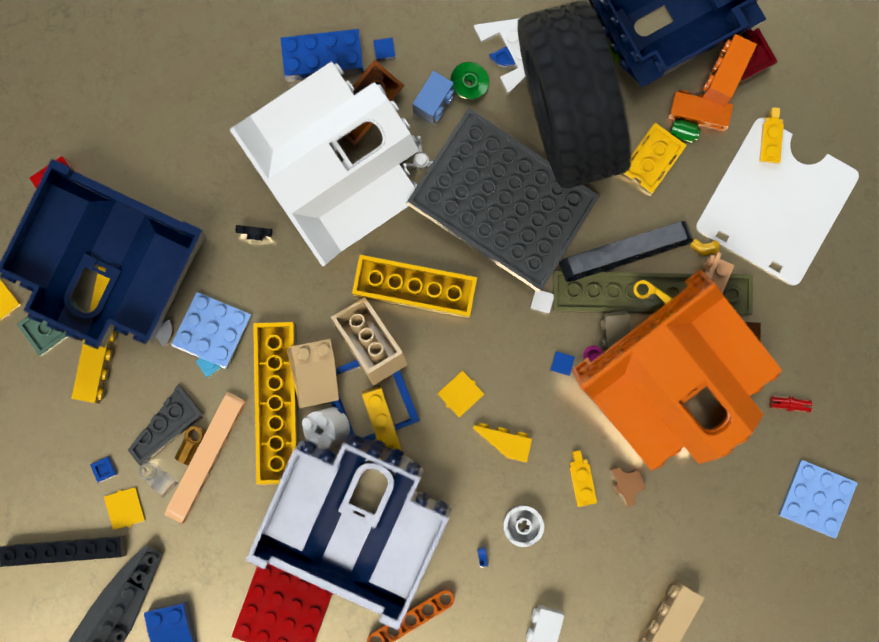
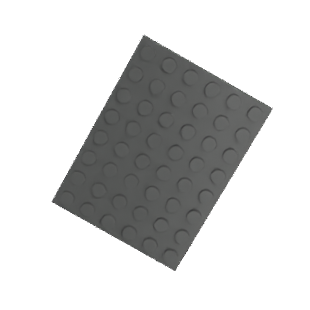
M468 108L406 204L536 291L541 292L599 198V195L584 185L573 188H561L549 161Z

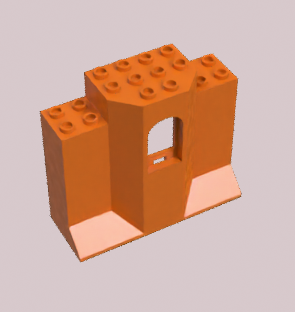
M701 269L684 281L688 285L686 289L591 362L587 357L572 369L580 388L596 403L651 471L662 467L668 458L676 456L683 447L687 449L698 464L729 455L735 446L749 439V436L753 434L764 415L750 396L760 392L766 383L777 379L779 373L782 372V369L727 301L717 285ZM706 386L727 412L726 419L713 429L703 428L684 405L685 402Z

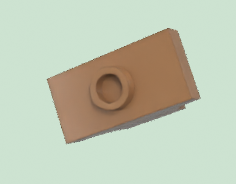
M620 467L610 469L615 481L613 487L616 494H621L626 507L635 505L636 494L646 489L639 471L633 470L626 473Z

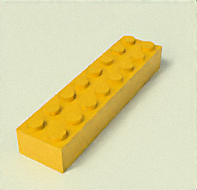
M294 322L253 323L256 485L279 484L294 448L298 445L297 395L287 353L288 348L296 346V324Z

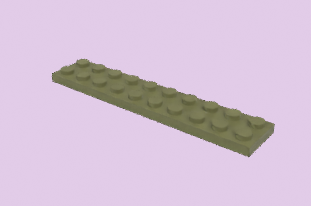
M554 271L553 311L655 313L666 303L656 293L651 294L645 299L638 298L634 293L635 283L640 280H646L674 298L688 287L684 281L693 274L600 272L572 282H566L562 271ZM731 274L722 294L738 315H752L753 275ZM639 284L637 286V292L641 295H645L649 290L646 284Z

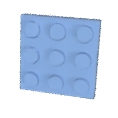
M196 292L171 345L227 369L251 319V314Z
M800 460L778 515L836 539L858 483Z

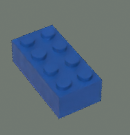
M359 29L280 38L284 76L287 82L307 78L331 61L333 64L337 63L343 71L341 76L364 73Z

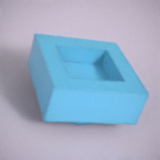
M201 358L195 361L207 378L222 368Z

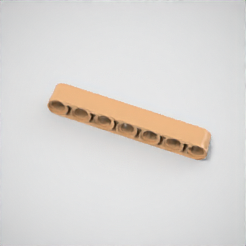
M230 392L226 393L166 509L165 516L184 524L245 406V400Z

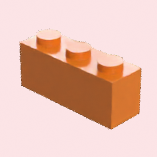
M679 90V92L676 91L674 93L668 115L669 119H683L700 126L726 131L729 127L734 104L728 102L723 107L704 98L702 94L698 96L690 95V92L685 90Z

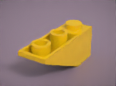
M479 422L477 426L473 425V429L506 458L527 462L532 439L528 438L529 434L517 432L516 435L509 434V429L497 427L496 431L489 429L490 425Z

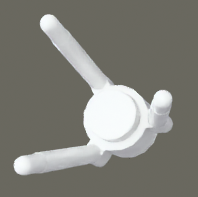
M418 136L419 151L413 158L414 163H404L403 165L412 169L423 170L430 167L433 161L430 162L428 155L423 153L421 136Z

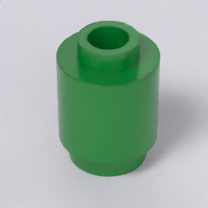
M675 119L670 133L677 139L693 143L694 140H698L701 129L698 128L696 123Z

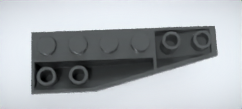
M145 545L101 592L69 639V642H124L135 623L162 553Z

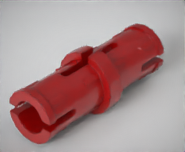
M771 395L770 401L778 402H769L770 408L787 409V412L795 410L810 413L812 408L804 407V405L812 406V400L794 399L792 396L784 398Z

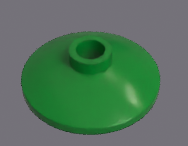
M464 62L457 65L452 71L450 81L454 83L453 90L460 97L477 99L487 91L489 77L482 66L473 62ZM465 82H471V86L467 85Z

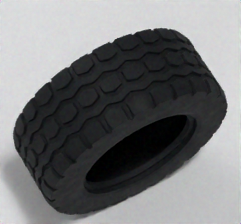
M578 0L570 4L567 3L526 14L518 19V39L526 82L542 142L560 187L573 188L599 181L603 178L621 175L628 171L631 167V142L623 96L607 39L591 4L587 1Z

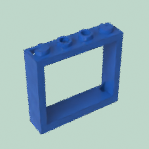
M355 360L336 368V376L360 367L359 363ZM400 370L395 372L393 377L410 419L395 424V431L420 421ZM338 393L339 400L331 402L332 407H337L338 411L341 414L344 413L349 421ZM349 421V425H350V433H349V435H350V436H353V435H355V433H354L353 428H352V426H351V423H350V421ZM375 433L363 437L369 440L377 439Z

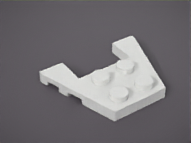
M518 19L476 24L473 28L481 43L500 35L515 61L517 69L500 77V81L507 94H509L525 79L518 39Z

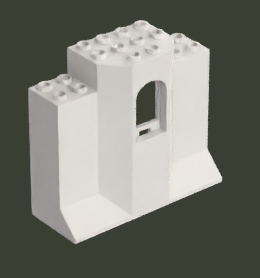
M332 61L230 129L322 266H325L340 252L409 206L406 202L417 187V184L410 181L408 178L410 176L409 171L400 163L419 151L417 147L419 145L418 141L408 130L411 128L405 118L399 117L397 105L394 101L388 100L380 84L376 85L374 82L354 95L352 93L355 91L349 81H344L341 76L343 74L342 69L337 63L333 64ZM364 122L374 123L382 133L381 145L354 164H351L337 143V140ZM338 150L344 161L341 162L335 151Z

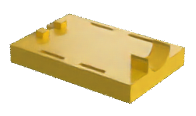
M655 122L631 154V167L623 174L631 180L637 178L640 181L639 185L652 194L687 145Z

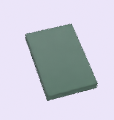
M71 296L70 301L72 306L78 311L82 312L80 307L77 305V303ZM26 317L17 325L39 356H43L69 337L65 335L66 331L63 333L47 327V322L44 320L40 323Z

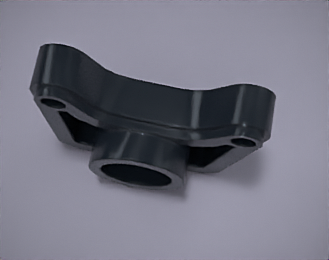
M236 225L235 228L236 233L247 234L246 239L262 241V236L271 237L273 230Z

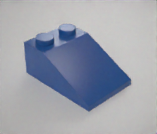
M188 602L144 612L150 642H196Z

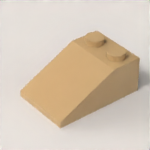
M330 339L288 348L287 353L299 408L338 401L335 359Z

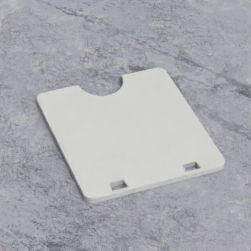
M758 118L752 125L696 223V230L710 240L718 241L724 248L787 284L797 285L801 282L857 183L859 173L856 169L829 154H826L816 164L806 165L800 163L794 158L790 149L793 134L783 129L780 163L759 162L762 124L765 118ZM718 231L728 236L726 242L715 236ZM771 262L782 267L779 272L769 267Z

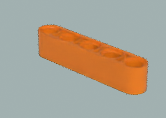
M442 589L408 609L397 635H391L388 632L389 626L384 624L369 634L367 642H371L373 636H379L382 642L398 640L450 608L454 603L453 592L449 589ZM444 593L451 596V601L447 604H443L439 599ZM425 604L433 606L434 611L431 614L423 612L422 608ZM407 615H414L417 621L415 624L409 625L406 623L405 617Z

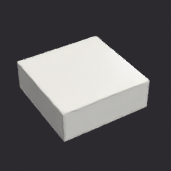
M535 290L530 309L549 314L554 294Z

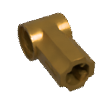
M192 426L185 431V437L174 459L189 466L206 433L203 427ZM194 429L200 434L198 440H194L191 436Z

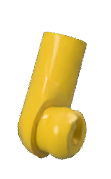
M695 238L689 245L702 256L714 255L720 249V243L715 240L712 243L703 244Z

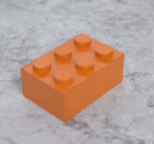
M736 34L732 39L728 38L719 53L721 56H719L711 70L713 74L707 79L702 89L705 91L703 97L725 107L732 98L757 44Z

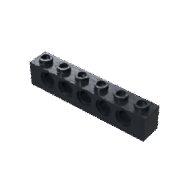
M125 536L0 546V567L127 556Z

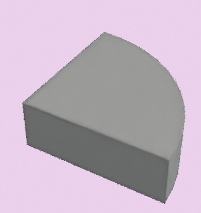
M170 319L161 324L156 335L162 347L169 343L172 336L173 325Z

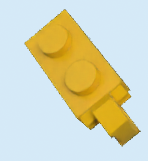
M772 107L769 112V118H765L762 124L759 162L779 164L781 161L784 124L783 119H779L780 108Z
M581 450L572 451L574 462H570L569 470L577 507L596 504L597 499L588 460H583Z

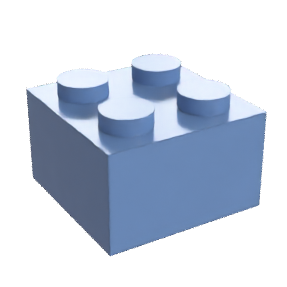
M433 71L412 104L413 113L432 125L436 120L439 122L444 114L445 105H450L454 99V83Z

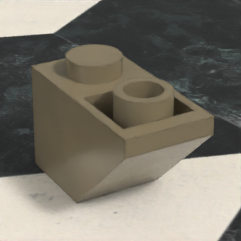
M628 311L604 313V319H601V330H605V338H602L603 350L609 349L631 331Z

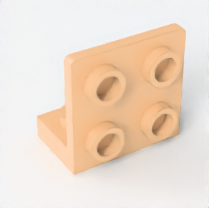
M717 252L706 259L703 269H705L704 273L723 293L734 265L721 260L722 253Z

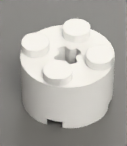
M327 407L312 412L302 421L306 440L314 442L317 445L316 447L322 450L342 445L350 433V425L344 413L341 414L336 407Z
M519 505L506 513L503 520V531L508 540L514 545L528 547L535 544L542 537L544 522L541 515L534 508ZM525 520L529 527L521 531L518 524Z

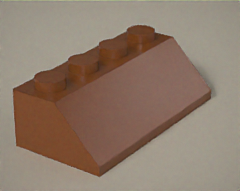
M374 60L353 85L355 91L352 93L355 95L375 82L376 85L380 84L386 92L385 96L389 101H392L405 85ZM364 122L341 138L355 146L374 123Z

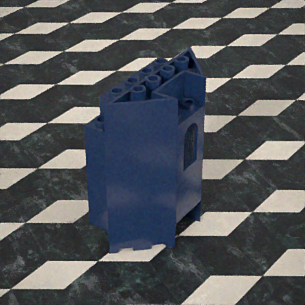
M588 0L601 23L605 37H608L611 42V50L615 55L618 54L620 58L618 64L641 87L723 44L728 38L732 39L735 34L739 35L766 20L757 4L758 0ZM665 6L673 20L672 23L648 36H640L636 33L634 25L638 19Z

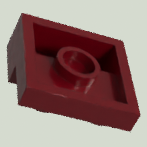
M759 28L755 30L748 29L741 34L743 38L757 44L741 77L742 82L778 62Z

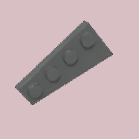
M179 384L174 389L175 391L170 398H167L163 403L160 411L150 420L151 422L147 428L143 429L128 449L140 466H143L204 416Z

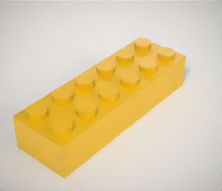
M360 255L352 295L470 318L477 277Z

